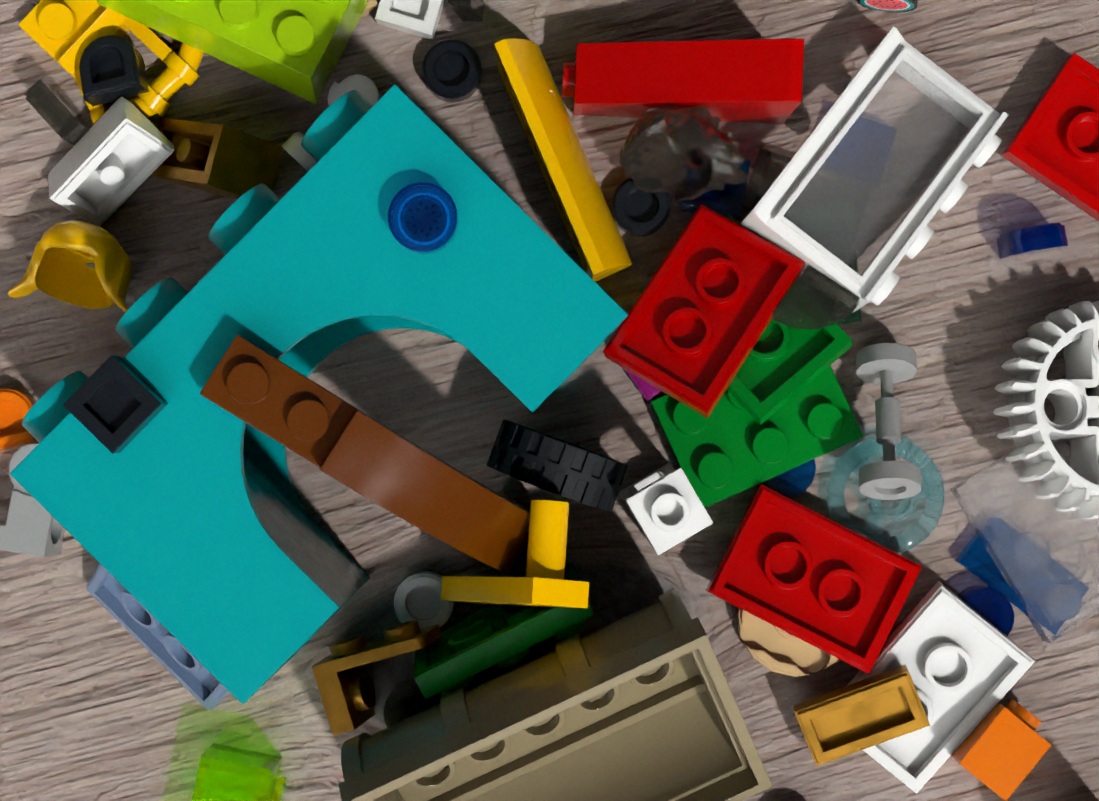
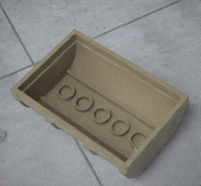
M675 588L658 595L659 601L586 636L582 637L579 633L569 636L555 643V650L472 689L470 687L466 688L464 685L441 696L440 704L373 735L361 733L346 740L341 748L344 782L338 784L342 801H743L773 786L699 618L691 619Z

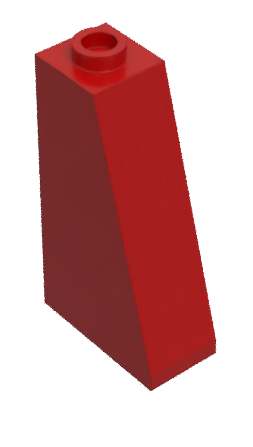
M804 39L577 43L576 62L564 61L562 97L574 98L573 115L784 124L802 102Z

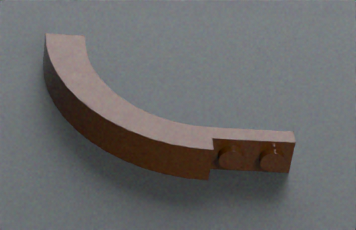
M236 335L201 390L200 395L315 464L325 474L417 528L493 568L513 576H520L527 563L530 509L501 491L497 492L454 468L245 338Z

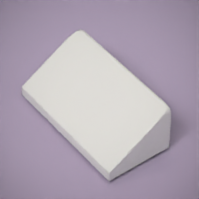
M120 97L50 171L48 175L49 199L89 223L100 227L175 150L174 145L131 102Z

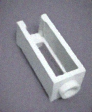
M670 462L619 492L646 539L658 555L713 524L682 468L680 467L675 470Z

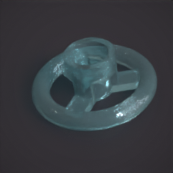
M876 438L862 441L844 453L831 472L827 486V505L831 519L895 553L909 550L930 535L941 517L944 506V485L940 472L926 452L913 443L901 439V442L895 445V456L901 457L921 469V476L923 478L922 490L915 496L895 500L888 507H884L880 499L866 497L870 511L863 529H861L854 523L846 509L844 499L846 482L852 471L859 478V469L870 464L868 458L883 455V445L878 444ZM926 498L924 511L913 527L899 535L881 537L887 521L898 522L908 518L914 512L918 500Z

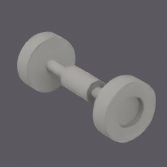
M873 344L862 348L856 354V375L863 381L881 384V398L875 401L876 442L883 445V461L867 464L861 467L858 472L859 492L869 498L880 500L905 499L917 495L922 490L921 469L915 464L896 461L895 445L901 442L900 401L897 398H893V384L907 381L917 373L916 352L911 347L903 344Z

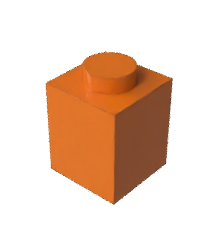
M1012 699L1006 707L998 703L954 751L951 757L1003 800L1007 801L1052 745L1035 732L1042 722Z

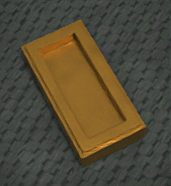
M906 664L793 705L794 713L816 766L930 726Z

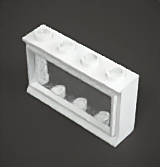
M893 26L869 55V59L846 85L829 111L805 139L806 141L793 158L777 175L760 201L743 219L740 226L804 261L805 268L802 274L852 313L870 301L878 306L898 283L900 277L893 270L904 255L913 259L934 234V230L927 224L940 209L942 212L947 213L968 188L969 185L962 180V177L971 165L974 164L977 168H980L996 151L1002 139L995 133L1008 117V114L1005 112L998 113L906 42L897 28Z

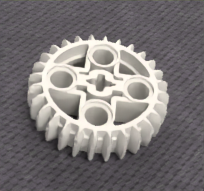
M1099 300L1093 303L1081 301L1070 305L1069 308L1056 310L1045 316V320L1030 326L1027 329L1029 337L1018 340L1012 345L1018 358L1007 360L1001 365L1003 370L1013 377V380L1000 383L994 388L996 391L1009 396L1008 405L996 408L993 413L998 416L1008 417L1010 427L999 432L996 437L999 439H1013L1016 449L1008 454L1005 460L1009 462L1023 460L1027 465L1019 477V481L1040 480L1036 498L1049 499L1056 497L1055 508L1057 511L1068 512L1076 510L1077 517L1085 520L1097 519L1099 517ZM1064 348L1063 356L1066 379L1048 381L1046 379L1048 369L1056 354ZM1045 398L1049 399L1054 406L1055 419L1053 422L1045 414ZM1051 440H1069L1071 467L1061 458Z

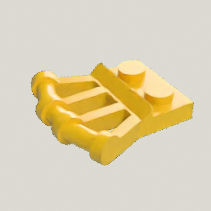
M41 0L18 24L60 66L74 77L82 96L79 66L81 56L87 46L100 37L115 35L123 38L131 31L167 65L161 74L150 85L148 84L149 92L139 94L137 97L129 100L147 119L156 114L162 117L172 107L168 101L185 83L191 87L200 77L197 74V70L204 52L182 43L178 54H176L147 26L98 4L97 0ZM85 101L93 124L109 109L107 103L92 106Z

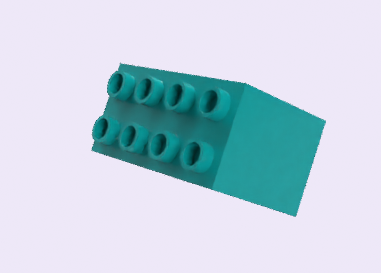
M395 84L374 106L357 90H351L333 102L315 120L301 142V146L317 163L280 200L265 184H259L248 190L221 215L212 227L208 239L225 256L189 293L173 277L166 278L145 292L122 316L115 328V332L132 348L123 360L168 403L158 415L120 453L112 454L63 406L89 379L82 371L73 372L50 388L25 415L22 426L39 444L9 473L242 704L246 703L278 672L370 577L315 523L302 505L290 477L286 447L200 395L201 390L236 335H240L308 378L315 368L332 352L364 335L391 329H416L433 332L450 338L466 347L531 412H535L628 316L584 270ZM420 189L434 190L445 196L451 203L455 213V227L450 238L442 246L427 251L416 250L407 246L399 238L394 227V213L401 199L410 192Z

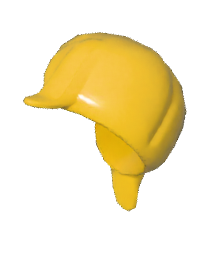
M81 220L54 223L43 232L41 239L34 248L24 277L18 284L9 289L8 296L19 298L40 289L45 294L71 305L90 309H103L117 304L126 313L129 309L126 305V295L132 273L131 260L118 240L107 230L95 224ZM95 263L96 269L86 266L85 264Z

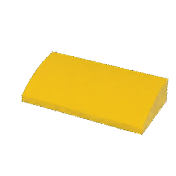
M518 38L503 39L494 43L498 72L583 270L595 282H598L633 267V263L540 47L533 41Z

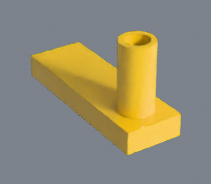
M531 500L526 577L442 576L441 601L492 605L588 608L589 582L564 580L569 503L553 500Z

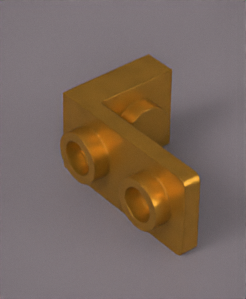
M412 620L383 630L385 639L366 644L364 635H357L329 645L331 655L314 664L312 669L333 736L357 729L376 714L374 710V686L370 677L363 673L361 665L427 647L442 636L439 624L420 629L418 620Z

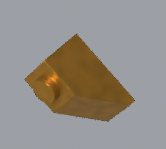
M169 118L160 119L158 130L174 145L175 150L150 176L236 200L259 184H265L270 190L275 187L279 177L278 164L283 147L222 124Z

